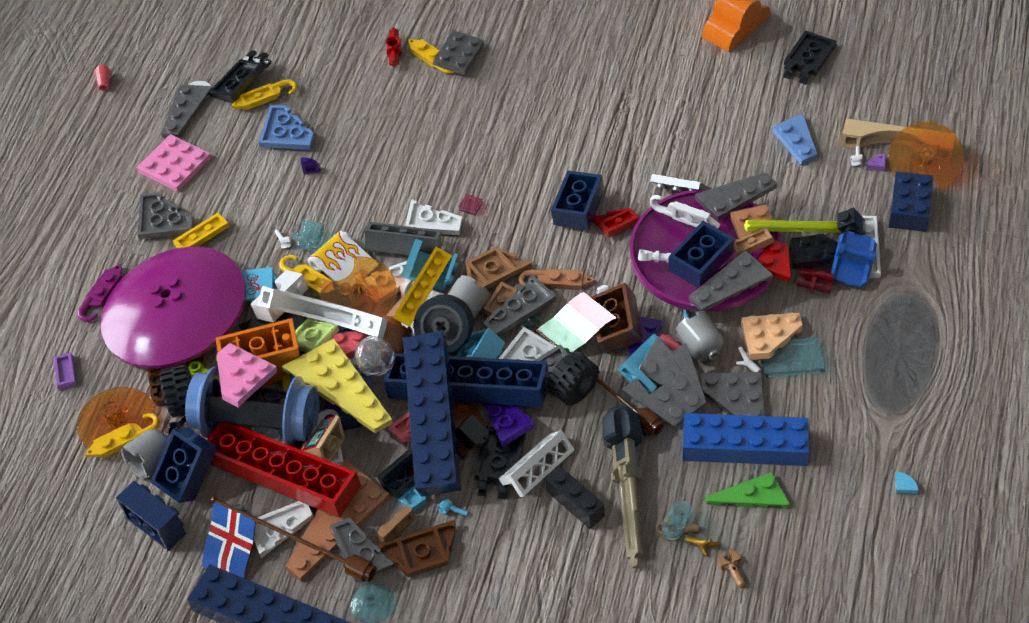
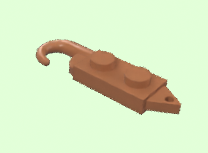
M530 269L522 272L519 276V283L521 285H525L524 279L533 274L547 288L582 290L583 287L595 283L593 278L580 270Z

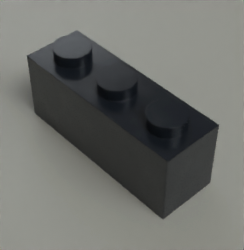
M561 466L545 478L546 491L589 529L605 517L604 503Z

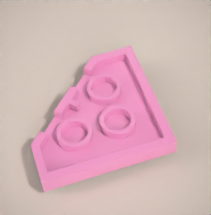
M231 343L217 353L222 399L236 407L241 406L277 372L275 365Z

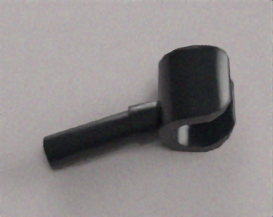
M186 416L178 422H171L169 424V434H171L172 429L183 426L186 422Z

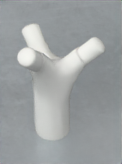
M739 347L738 349L744 361H737L736 365L747 366L752 372H761L762 369L753 360H749L748 352L745 353L743 348Z

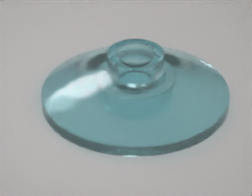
M368 584L361 587L355 592L351 600L353 615L363 623L383 621L390 615L394 606L391 592L380 584ZM369 599H375L373 602H368Z

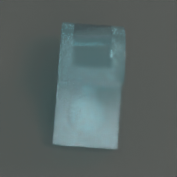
M301 220L299 233L293 232L292 239L298 241L296 248L316 251L322 240L324 224Z

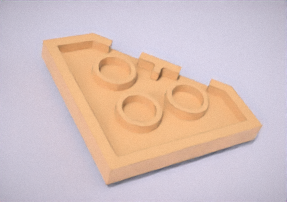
M800 313L741 317L749 360L770 359L774 355L775 350L784 347L790 342L794 334H799L803 327Z

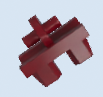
M812 267L799 268L796 286L808 288L811 293H814L815 290L830 293L834 274L826 270L822 272L816 271Z

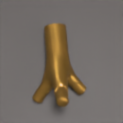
M687 534L685 539L686 543L699 547L704 556L708 555L705 547L720 546V542H714L712 539H701Z

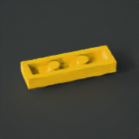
M216 213L174 239V246L176 248L199 247L229 228V224L219 213Z

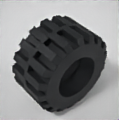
M571 352L556 364L550 373L547 388L566 405L577 404L595 386L600 373L599 367L581 352Z
M185 364L163 369L160 373L165 404L173 418L185 415L186 395L192 380L189 368Z

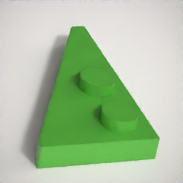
M772 472L705 497L706 504L722 506V503L735 504V507L758 506L760 508H768V506H782V509H788L790 505Z

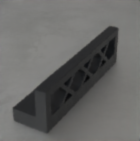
M412 447L377 475L383 489L398 499L415 485V478L411 476L414 473ZM402 485L398 490H395L396 487Z

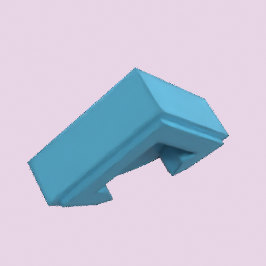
M902 472L895 473L896 493L918 494V486L909 475Z

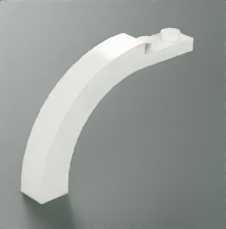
M262 286L258 305L269 309L317 319L379 338L384 337L388 321L386 318L346 306Z

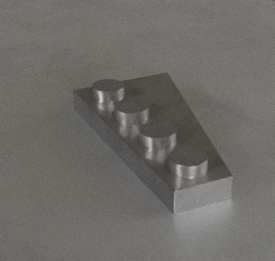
M179 85L161 132L162 138H167L170 134L177 138L182 136L190 125L189 121L191 118L195 117L199 107L205 104L206 97L210 95L209 91L212 89V86Z
M764 172L695 194V200L718 222L729 216L730 212L737 211L776 189L777 182Z
M745 250L689 295V301L700 311H706L723 303L725 299L731 296L735 297L748 288L752 289L758 286V283L773 279V274Z
M532 274L528 278V282L525 285L522 284L513 297L510 296L501 308L498 307L483 322L484 329L490 328L495 334L501 336L556 302V296Z

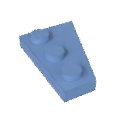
M803 114L773 126L772 132L800 165L817 159V152Z

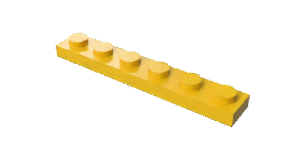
M435 247L393 316L394 319L409 327L411 326L418 308L426 301L450 261L451 254Z

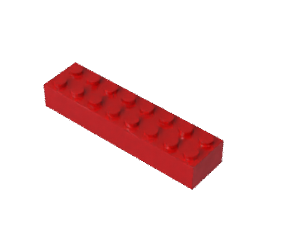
M232 422L219 423L207 439L217 447L210 465L339 518L361 487L356 471L250 429L235 425Z

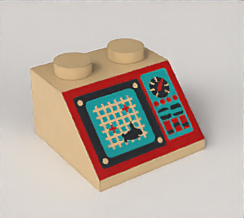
M335 415L321 420L319 425L314 427L308 442L303 444L302 450L332 462L345 441L340 417Z

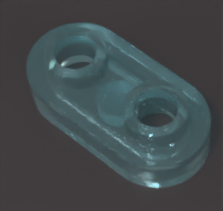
M677 501L671 506L662 523V534L665 538L676 540L682 536L692 516V507L688 502Z

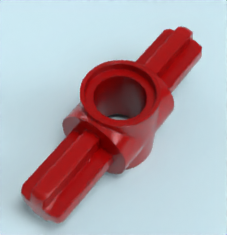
M392 27L389 30V37L385 40L386 54L389 57V65L396 67L399 64V57L402 55L399 30Z

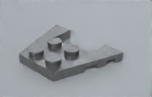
M686 343L671 353V356L682 371L653 393L648 394L637 378L622 388L623 392L649 408L673 427L684 419V413H693L706 403Z

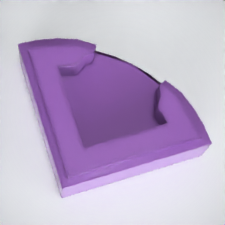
M878 154L877 157L870 159L866 170L885 171L886 154Z

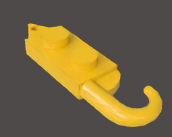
M408 39L412 54L443 73H455L433 65V60L440 50L423 39Z
M286 79L274 84L264 85L239 95V98L232 104V108L252 109L277 99L281 94L280 88L285 86H292L293 88L289 91V94L294 93L297 90V84L293 80Z
M288 255L280 260L279 267L283 273L286 270L302 273L308 289L318 296L334 291L333 281L308 265H298L293 269L286 266L288 260H298V257Z
M153 413L144 414L143 418L153 419L152 425L142 429L135 423H128L93 440L94 443L87 450L85 456L101 457L103 459L120 451L125 444L150 429L157 430L160 425L159 417Z

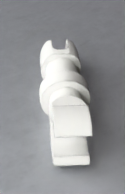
M639 250L638 260L666 261L669 263V255L671 253L665 254L659 253V251L654 253L648 250Z

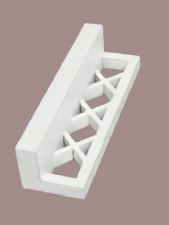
M562 430L550 433L503 474L499 480L502 485L512 484L520 497L525 496L574 451V448ZM560 442L566 448L564 453L558 452V443ZM546 454L552 455L551 464L545 463ZM534 465L540 466L538 476L532 475ZM520 477L527 478L526 487L524 489L518 482V479Z

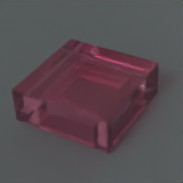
M466 194L458 206L459 211L475 216L483 204V199Z

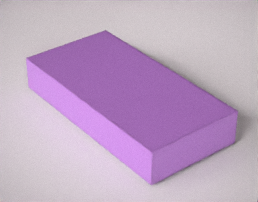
M72 352L53 357L58 391L78 386Z

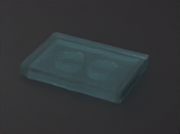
M819 337L791 339L784 347L775 350L774 355L770 359H762L765 377L825 372Z

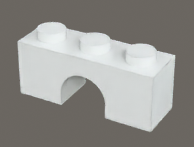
M286 270L274 281L278 290L299 295L308 290L302 273ZM259 295L251 303L256 318L274 323L284 312L258 305Z

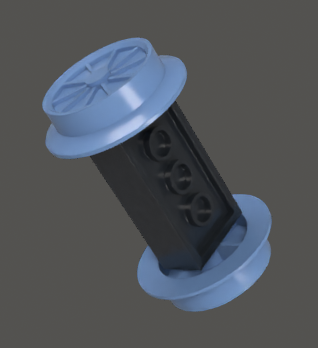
M214 366L207 373H196L193 376L186 395L185 416L188 426L193 429H199L204 438H208L219 423L232 422L235 425L249 424L257 428L266 426L273 427L275 430H282L284 443L295 447L298 441L308 442L314 427L317 426L319 392L316 386L305 385L304 379L301 376H296L288 390L260 387L241 406L236 407L222 399L219 369L217 366Z

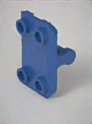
M851 231L840 234L831 273L834 274L833 281L857 288H863L869 282L877 247L872 237L862 236Z

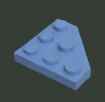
M270 105L260 136L259 146L264 148L311 150L314 133L287 106Z

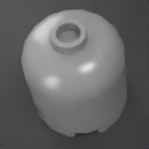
M462 275L456 280L447 295L456 296L469 306L473 319H475L491 296L484 286L480 288L475 284V279Z
M698 311L696 312L697 315L691 319L688 316L685 317L675 329L677 331V334H675L676 338L682 345L684 343L687 344L690 355L695 360L706 361L715 359L723 347L724 340L708 313Z
M150 429L124 445L121 449L122 457L126 464L130 462L135 468L132 472L136 476L145 480L154 474L169 435L156 429Z

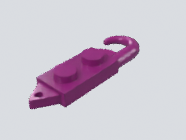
M121 264L109 270L105 269L86 295L87 298L77 312L78 318L81 321L90 322L98 317L97 313L91 317H86L84 314L89 307L98 308L105 305L110 293L123 278Z

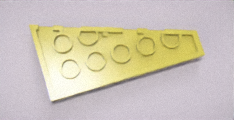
M334 339L282 366L283 371L287 374L290 373L294 377L301 376L306 385L316 386L321 397L331 404L339 406L343 412L355 417L359 423L374 433L393 424L389 414Z

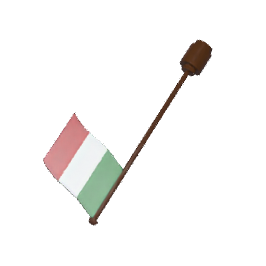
M583 292L567 303L552 319L540 327H534L533 332L538 333L554 346L561 344L569 354L587 344L604 326L617 319V317ZM598 378L597 382L638 414L641 429L648 435L657 436L663 430L664 423L662 419L649 408L645 407L637 410Z

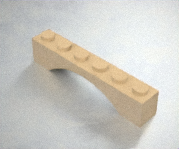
M846 118L841 146L851 148L860 146L862 148L877 143H896L915 148L931 159L951 162L955 134Z

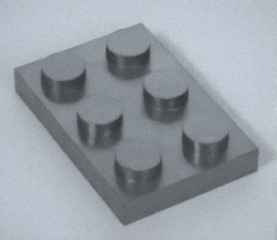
M453 30L434 58L433 65L465 75L484 46V40Z

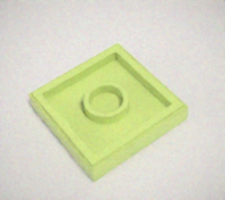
M308 317L295 331L299 350L307 353L330 341L332 336L338 333V325Z

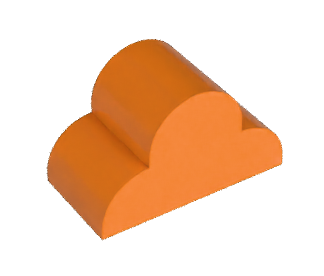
M716 0L713 14L704 26L702 38L730 52L770 16V8L761 4L758 0Z
M292 318L216 337L218 353L231 343L276 366L277 372L262 386H269L280 381L285 375L282 366L299 357V348Z

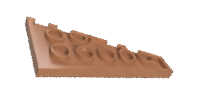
M347 460L343 467L357 472L361 483L360 489L340 518L318 509L301 538L331 553L338 548V545L330 530V525L350 518L360 527L390 499V494ZM299 542L286 564V569L302 582L328 556Z

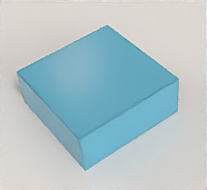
M415 486L398 499L404 507L408 505L412 508L413 512L427 503L426 497H421Z

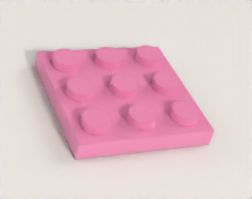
M170 134L136 168L139 173L178 192L211 159V154Z

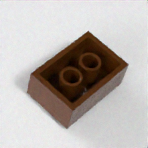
M626 283L591 296L592 299L617 317V319L608 323L596 334L598 344L607 354L643 341L636 297Z

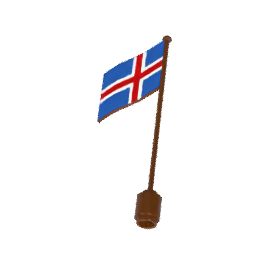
M217 496L211 498V503L213 504L212 521L202 559V567L206 569L211 564L245 579L254 545L257 522L344 563L345 574L362 582H371L376 574L377 567L373 565V562L353 554L351 557L348 556L344 559L220 501Z

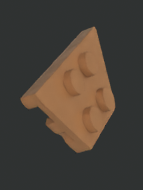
M494 247L466 261L465 267L467 276L475 279V284L480 288L484 286L488 290L500 284V282H504L532 268V262L528 259L526 262L517 259L516 254L506 252L499 247Z

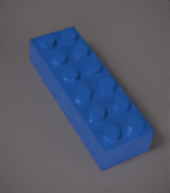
M684 413L683 461L807 466L809 455L808 418Z

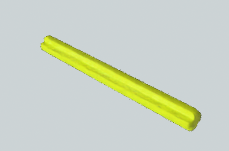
M747 220L744 224L746 231L754 232L764 227L769 232H841L837 228V221Z

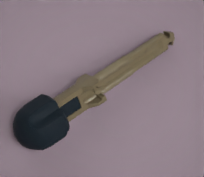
M619 405L610 408L603 417V442L613 453L614 470L611 473V481L619 484L627 559L631 560L628 564L632 568H637L643 562V559H640V556L643 555L636 487V481L642 480V472L637 465L635 447L642 442V433L638 414L630 407Z

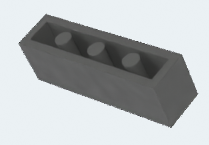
M369 222L365 229V250L409 256L415 239L423 241L419 251L431 255L435 247L441 249L442 230Z

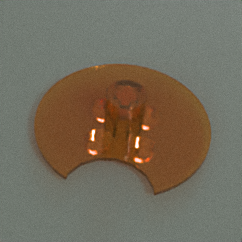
M918 122L904 128L893 140L889 151V165L894 177L896 171L934 176L933 180L937 183L939 191L945 189L956 180L964 163V151L959 138L949 128L935 122Z
M363 256L352 257L354 267L350 275L345 279L330 281L323 278L320 291L321 300L383 318L391 310L396 300L397 287L393 274L383 263L373 258Z
M117 387L105 390L91 398L82 408L77 419L78 436L83 444L90 448L94 443L93 440L128 423H135L144 429L152 425L153 419L143 418V415L147 413L156 414L154 405L145 393L134 388Z

